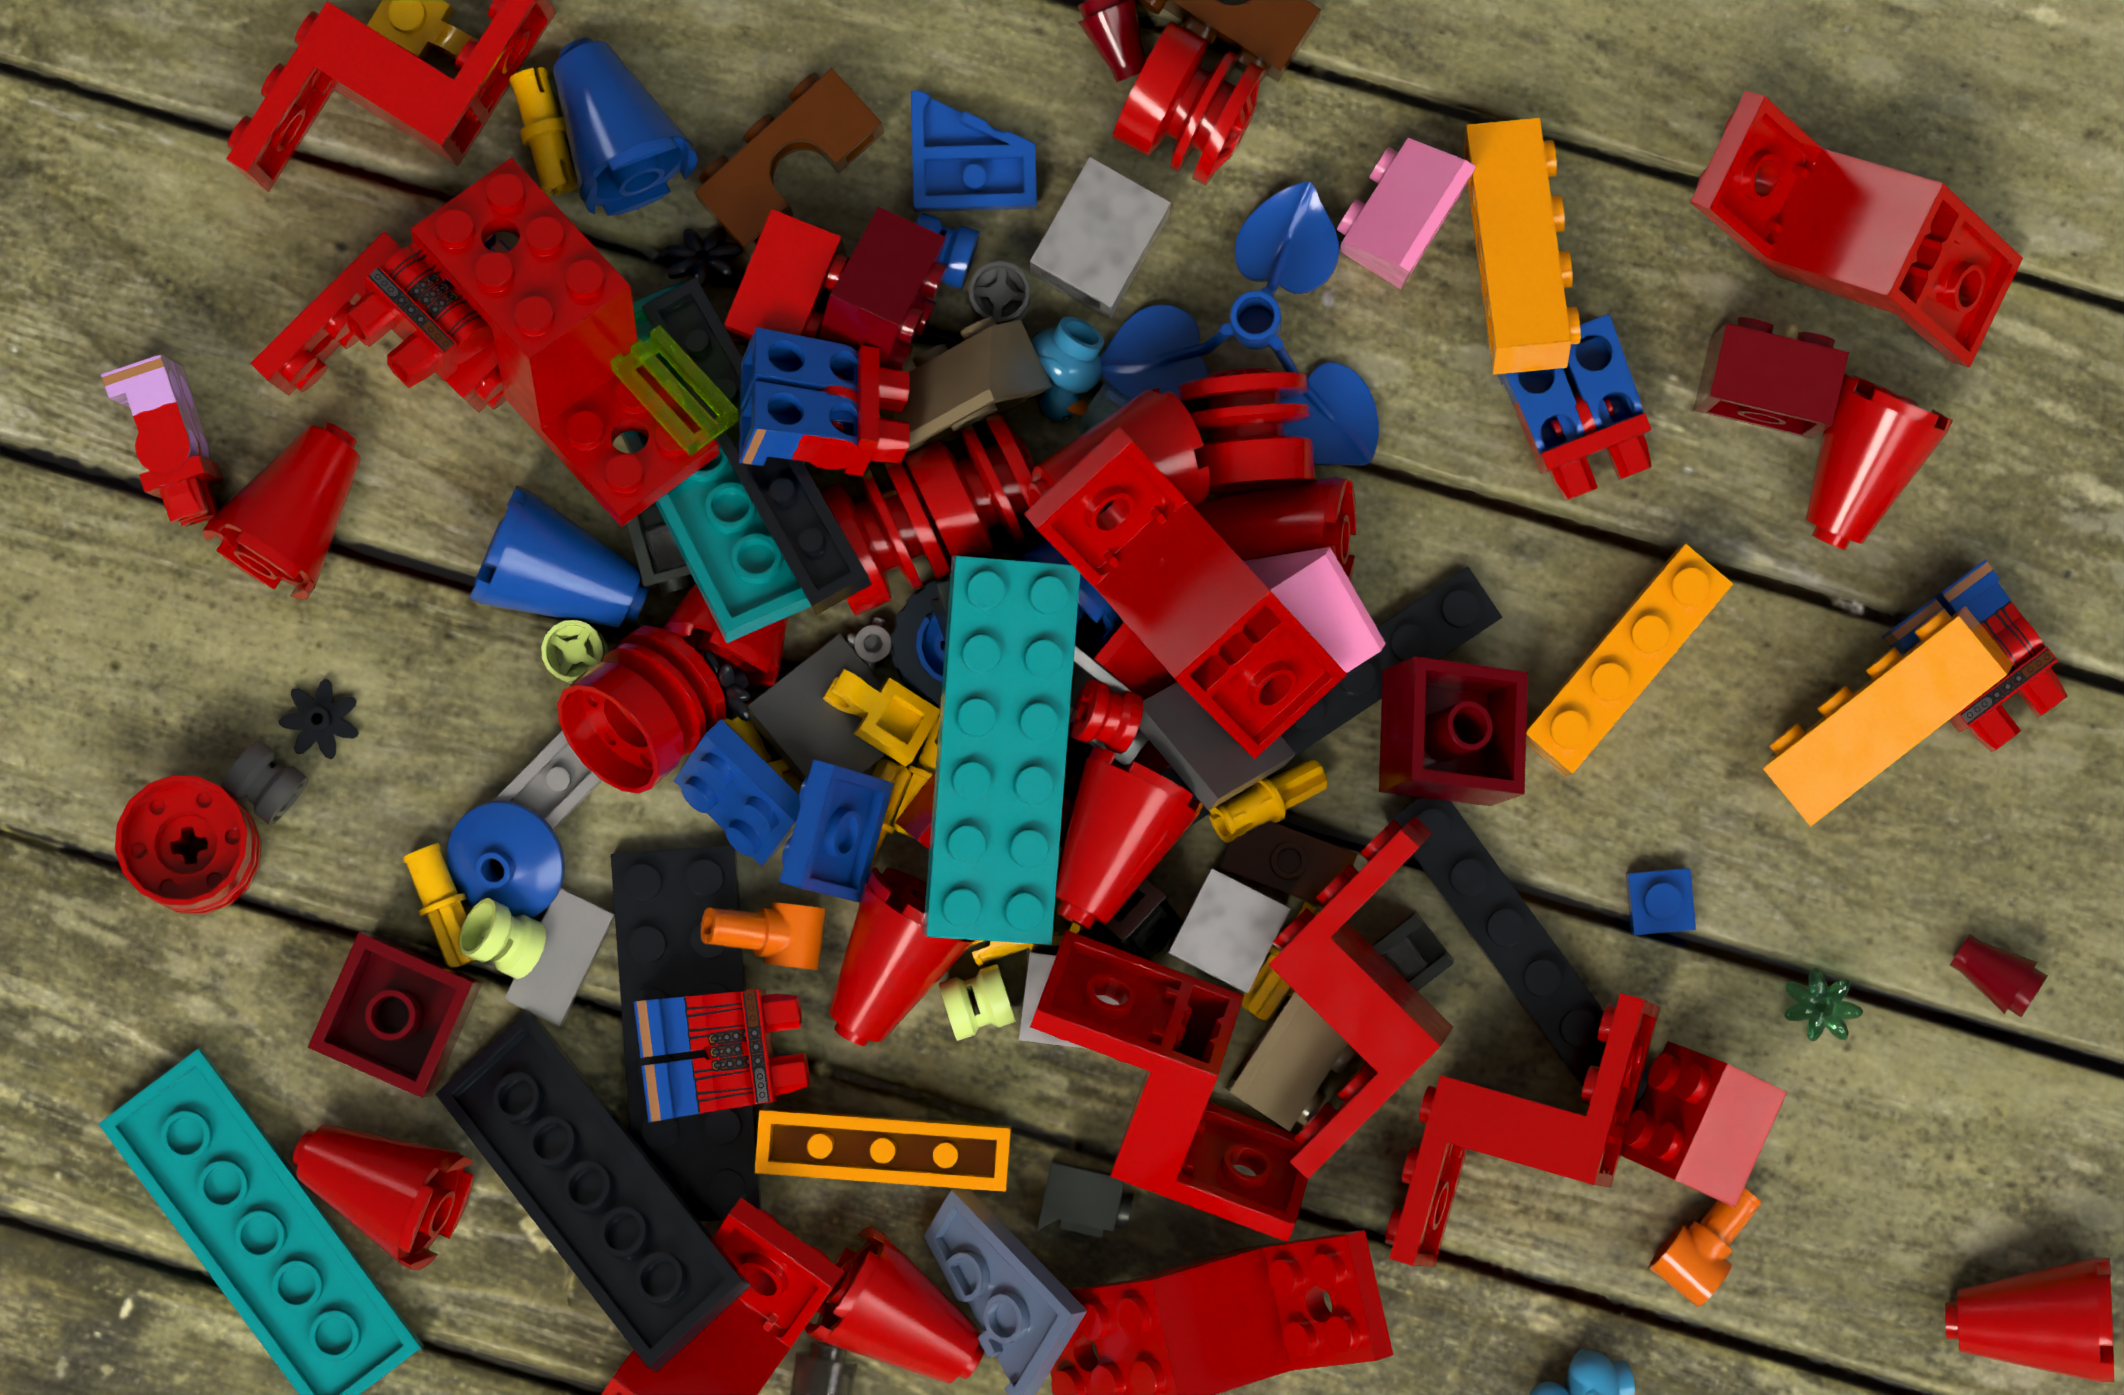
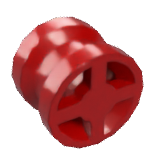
M1091 679L1083 687L1076 700L1070 721L1071 737L1086 743L1096 739L1103 742L1106 750L1118 754L1126 752L1132 744L1141 723L1143 713L1142 697L1128 691L1119 695L1112 693L1107 684Z

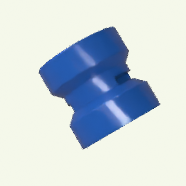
M921 213L916 224L946 237L939 262L948 265L943 280L944 285L962 290L974 259L980 231L963 225L957 229H951L943 226L939 218Z

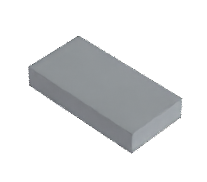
M561 888L541 922L546 929V942L539 961L525 977L514 978L504 999L558 1026H562L615 919V914Z

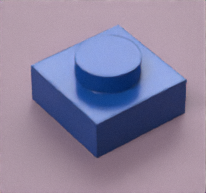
M1690 868L1626 874L1631 935L1696 930Z

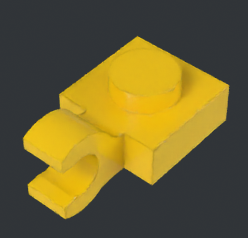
M382 0L367 24L371 29L423 61L432 47L456 61L464 45L472 38L462 30L447 24L454 9L443 0Z
M845 669L839 677L833 679L823 696V699L836 709L862 718L854 735L905 767L913 761L940 715V709L891 678H888L882 684L879 691H877L860 677Z

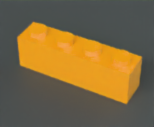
M1540 118L1467 124L1463 156L1465 160L1476 166L1467 186L1492 373L1495 375L1567 368L1570 347L1572 344H1580L1581 333L1577 307L1566 306L1564 288H1572L1573 283L1569 250L1559 251L1556 235L1558 232H1564L1565 218L1562 196H1551L1549 177H1556L1557 175L1554 141H1543Z
M1687 544L1678 548L1526 726V744L1563 776L1573 774L1726 594L1733 583Z
M1966 606L1952 617L1945 609L1940 610L1915 631V634L1921 640L1903 655H1901L1896 647L1890 649L1865 670L1872 678L1854 693L1847 685L1843 686L1817 708L1823 717L1804 731L1799 723H1796L1769 745L1775 755L1771 757L1763 770L1810 827L2008 675L2013 663Z
M763 1108L759 1110L755 1173L1006 1192L1012 1126Z

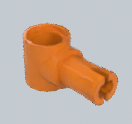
M771 902L770 908L762 907L756 913L709 907L704 911L702 917L701 940L705 944L753 950L754 955L757 957H764L763 964L819 970L826 908Z
M1745 1187L1735 1208L1717 1200L1700 1223L1693 1221L1688 1228L1683 1224L1679 1226L1656 1252L1648 1268L1696 1307L1702 1306L1719 1288L1730 1272L1732 1263L1727 1259L1733 1250L1729 1246L1762 1202Z

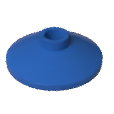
M492 801L475 807L459 820L448 842V870L459 894L465 893L467 898L465 902L472 908L481 900L490 898L507 906L513 917L526 915L532 918L550 906L562 887L565 861L556 833L538 813L519 803ZM490 858L498 860L503 865V877L493 870Z

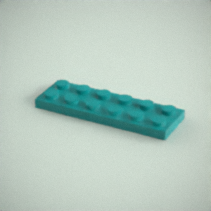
M684 281L633 302L639 357L715 439L641 307L684 284ZM627 431L620 434L630 453L640 451L648 442V439L642 433L636 431ZM720 446L719 455L655 502L726 643L811 607Z
M952 556L923 935L926 937L1052 945L1080 573L1073 565Z
M203 1048L195 1050L98 1124L299 1395H361L424 1347L423 1343L306 1186L298 1180L295 1171Z

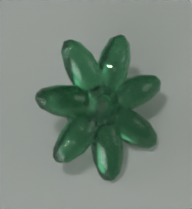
M1813 968L1810 971L1809 988L1796 982H1788L1785 986L1786 992L1799 1003L1787 1009L1784 1016L1789 1021L1809 1019L1807 1036L1810 1041L1818 1040L1825 1027L1839 1040H1846L1849 1031L1843 1019L1859 1018L1862 1016L1863 1010L1860 1006L1851 1002L1841 1001L1851 987L1849 980L1842 979L1829 987L1822 972L1817 968Z

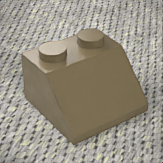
M994 317L983 319L960 332L964 340L962 343L949 350L946 344H941L920 353L912 359L916 368L909 372L910 390L908 401L902 413L894 412L893 420L904 421L910 424V443L907 451L923 448L938 440L942 442L956 440L963 436V428L971 425L973 429H976L986 423V417L1000 412L1002 415L1052 387L1021 320L997 324Z
M1291 989L1225 1089L1290 1131L1296 1121L1304 1125L1318 1111L1326 1095L1317 1089L1331 1069L1340 1075L1356 1051Z

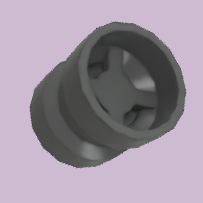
M1006 261L990 262L980 267L972 276L969 285V299L976 319L981 321L994 317L997 324L1017 320L1022 321L1027 316L1031 305L1030 284L1025 273L1015 264Z
M259 739L249 746L233 764L224 777L221 787L236 799L249 797V802L254 805V813L271 826L294 804L306 787L309 778L294 766L284 767L280 763L275 764V751Z

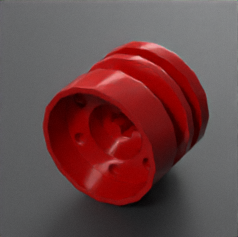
M1171 21L1156 42L1125 102L1113 132V139L1146 156H1149L1159 146L1166 135L1176 139L1170 168L1177 172L1184 166L1193 149L1202 152L1192 179L1206 186L1214 173L1228 159H1231L1243 138L1258 106L1259 87L1265 69L1251 62L1236 86L1227 82L1236 63L1237 55L1228 51L1211 73L1200 68L1206 51L1207 39Z
M1242 368L1215 372L1203 379L1186 382L1177 386L1178 398L1183 404L1207 405V410L1190 413L1198 431H1206L1210 434V442L1204 443L1203 447L1193 450L1198 469L1209 466V494L1259 491L1316 481L1313 441L1305 437L1285 436L1283 425L1310 417V407L1306 404H1281V398L1308 392L1306 374L1281 372L1271 368Z
M1000 412L985 418L995 443L986 449L983 448L971 425L962 429L963 440L968 454L967 458L957 462L941 440L904 456L908 470L914 477L930 510L951 560L952 556L988 559L994 557V545L989 528L999 523L1016 545L1026 541L1016 515L1027 511L1031 507L1027 495V485L1032 482V471L1036 465L1023 439H1020L1005 423Z
M884 462L894 487L881 493L870 469L867 468L864 475L861 476L866 500L854 504L845 489L838 482L819 490L872 584L846 599L855 617L892 600L887 571L898 567L914 590L923 585L912 560L922 555H926L937 579L951 573L947 564L945 542L914 477L902 466V463Z
M643 626L630 632L621 640L620 645L612 648L605 654L601 663L588 668L562 691L557 702L559 724L568 744L581 762L602 781L621 791L637 794L652 789L678 766L682 756L693 752L703 736L721 719L724 720L726 717L725 696L717 676L701 654L681 637L663 628Z
M172 775L147 784L128 801L117 823L115 852L123 875L140 894L180 914L206 915L229 907L250 888L260 868L262 841L252 815L236 798L222 787L199 776ZM193 834L204 843H208L207 849L198 852V862L196 863L180 854V848L190 845V835Z

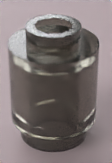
M812 1341L809 1351L796 1352L789 1395H852L858 1362L846 1358L847 1350L824 1342Z

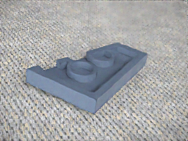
M951 1189L924 1234V1238L957 1300L968 1302L983 1330L978 1340L987 1357L996 1356L1009 1379L1010 1384L1004 1388L1008 1395H1036L1087 1310L970 1189Z

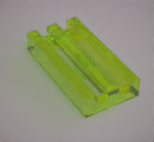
M659 325L650 331L651 338L643 343L639 339L630 346L631 352L623 357L621 354H618L611 359V369L687 454L691 456L738 422L739 412ZM660 353L716 413L718 416L716 419H713L655 356L656 354ZM643 365L678 405L696 422L701 430L694 434L641 377L636 369Z

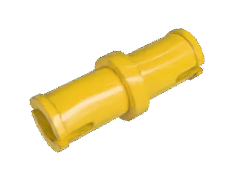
M539 67L536 69L537 75H535L534 68H529L515 73L509 78L524 127L519 131L524 146H528L531 149L542 191L548 197L553 195V189L555 196L566 194L577 189L578 184L565 138L567 133L564 119L559 117L548 79L549 73L547 68Z

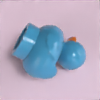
M1063 317L1056 328L1040 331L1031 340L1040 363L1052 385L1051 388L1040 394V409L1048 419L1055 422H1065L1073 419L1076 415L1087 414L1088 406L1080 393L1092 390L1098 384L1102 374L1101 360L1098 355L1104 345L1102 335L1092 325L1079 318Z
M1583 1348L1571 1360L1566 1378V1389L1556 1382L1545 1381L1532 1388L1529 1395H1635V1384L1632 1370L1627 1361H1611L1598 1350Z

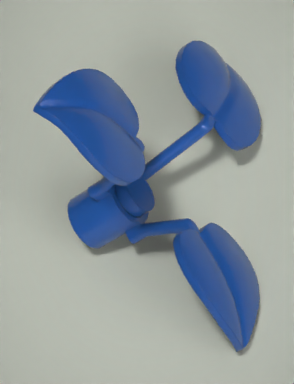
M1306 181L1276 193L1262 203L1242 225L1235 243L1237 268L1245 278L1256 282H1267V285L1260 291H1249L1236 299L1231 308L1230 323L1221 325L1220 330L1206 342L1199 344V327L1187 312L1172 305L1162 304L1144 308L1133 314L1120 327L1109 346L1101 354V376L1114 389L1130 399H1134L1142 392L1156 387H1160L1158 394L1171 391L1178 397L1177 386L1209 376L1206 363L1201 356L1211 353L1230 337H1235L1241 345L1249 349L1260 350L1270 347L1285 372L1299 373L1286 351L1283 341L1279 338L1282 326L1281 312L1273 296L1276 294L1279 285L1293 294H1304L1316 290L1328 281L1337 266L1339 241L1336 230L1321 203L1315 186L1311 182ZM1335 362L1324 363L1318 366L1308 379V392L1281 400V404H1306L1310 407V417L1283 425L1285 436L1305 437L1313 441L1314 463L1316 465L1360 466L1372 461L1379 436L1377 409L1370 389L1355 371Z

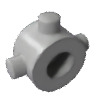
M877 617L873 618L872 625L862 628L858 634L849 633L847 637V643L855 646L857 654L863 659V662L870 671H874L875 663H880L886 660L889 655H892L891 637L884 629L885 620Z

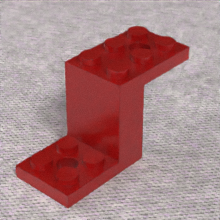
M493 0L487 14L492 21L480 40L472 37L460 51L454 64V69L459 71V73L453 80L327 1L320 13L312 11L300 25L294 40L299 46L286 66L282 63L277 64L266 78L261 89V95L265 99L252 118L248 115L244 116L232 131L227 143V147L232 150L226 159L249 181L269 192L333 91L336 90L458 167L511 85L509 78L520 71L556 12L549 0Z
M1749 91L1744 92L1735 112L1729 117L1724 134L1708 167L1702 172L1698 180L1697 189L1690 201L1693 206L1777 277L1894 313L1950 362L1969 368L2023 260V257L1944 183L1823 149L1767 97Z
M512 157L410 228L413 242L491 326L504 398L621 527L719 455L717 441L640 359L631 286ZM496 232H510L519 238L516 246L506 252H494L484 245L487 238ZM627 431L642 433L648 439L645 447L635 453H623L617 450L613 443L620 434Z
M384 231L250 364L268 382L288 396L296 388L300 392H304L312 387L328 368L324 361L340 345L348 349L359 341L347 326L346 314L366 294L364 277L376 267H382L393 254L402 248ZM494 341L466 362L459 364L458 370L445 380L478 413L487 405L494 410L506 401Z
M1119 426L1102 442L1095 445L1084 459L1059 482L1046 490L1041 498L1024 513L1033 526L1099 592L1172 677L1254 759L1347 675L1339 664ZM1114 500L1106 511L1098 514L1107 503ZM1273 678V680L1268 685L1263 687L1269 680Z
M1416 816L1404 827L1393 819L1360 852L1368 861L1359 872L1350 863L1316 897L1324 908L1316 916L1306 908L1272 942L1281 952L1268 965L1366 1061L1337 1094L1344 1102L1336 1109L1327 1101L1293 1138L1301 1147L1290 1163L1307 1179L1441 1047L1453 1029V1026L1347 923V920L1433 834Z
M1066 930L1030 1028L1112 1057L1120 1062L1147 1070L1110 1177L1288 1242L1295 1227L1308 1179L1290 1163L1301 1147L1293 1139L1296 1134L1208 1102L1219 1076L1244 995ZM1102 995L1110 997L1117 1001L1120 1005H1112L1101 1001L1097 996ZM1233 1165L1245 1166L1251 1169L1255 1176L1245 1175L1236 1170Z
M1622 993L1619 995L1617 1006L1607 1004L1598 1032V1040L1606 1042L1600 1067L1590 1066L1582 1089L1581 1101L1589 1104L1586 1116L1442 1075L1439 1076L1437 1087L1429 1085L1425 1091L1419 1112V1121L1426 1123L1420 1148L1411 1147L1403 1169L1402 1182L1410 1184L1403 1209L1399 1207L1394 1208L1386 1230L1385 1243L1393 1245L1389 1259L1411 1266H1436L1468 1149L1591 1185L1611 1188L1624 1143L1623 1138L1632 1114L1661 1007L1647 1000Z
M740 1198L713 1238L751 1284V1287L658 1372L648 1368L633 1349L601 1395H758L845 1271L832 1263L821 1250L807 1245L779 1225L768 1212L755 1208L746 1200Z
M1361 1230L1244 1247L1128 1281L1067 1289L1086 1308L1087 1312L1051 1369L1050 1374L1053 1395H1216L1293 1370L1372 1362L1393 1356L1366 1232ZM1324 1291H1327L1331 1299L1332 1313L1325 1304ZM1092 1341L1096 1345L1098 1351V1359L1096 1358L1093 1352Z

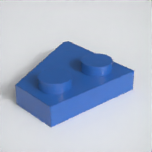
M920 90L911 91L914 212L1037 209L1035 143L1009 131L1003 132L994 128L987 121L966 111L962 113L932 99L929 94Z

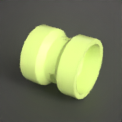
M565 620L554 625L545 635L541 646L542 660L547 670L556 678L571 684L588 668L601 663L605 654L609 651V646L604 636L589 624L579 620Z
M486 898L477 903L468 914L461 929L459 948L462 954L481 963L489 960L494 961L497 970L519 979L531 972L539 961L546 942V929L543 923L526 915L511 916L507 906Z
M998 964L980 969L976 977L965 981L954 977L939 982L942 998L957 1041L974 1036L979 1027L988 1024L999 1028L1016 1022ZM972 991L980 1011L978 1015H975L969 992Z

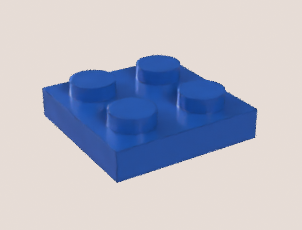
M721 719L703 736L673 781L681 788L682 795L690 806L701 813H707L725 831L729 843L739 853L751 856L762 867L780 849L793 832L800 809L799 794Z
M813 760L810 774L805 778L800 789V809L793 834L787 840L783 849V870L779 882L860 903L894 783L833 764Z

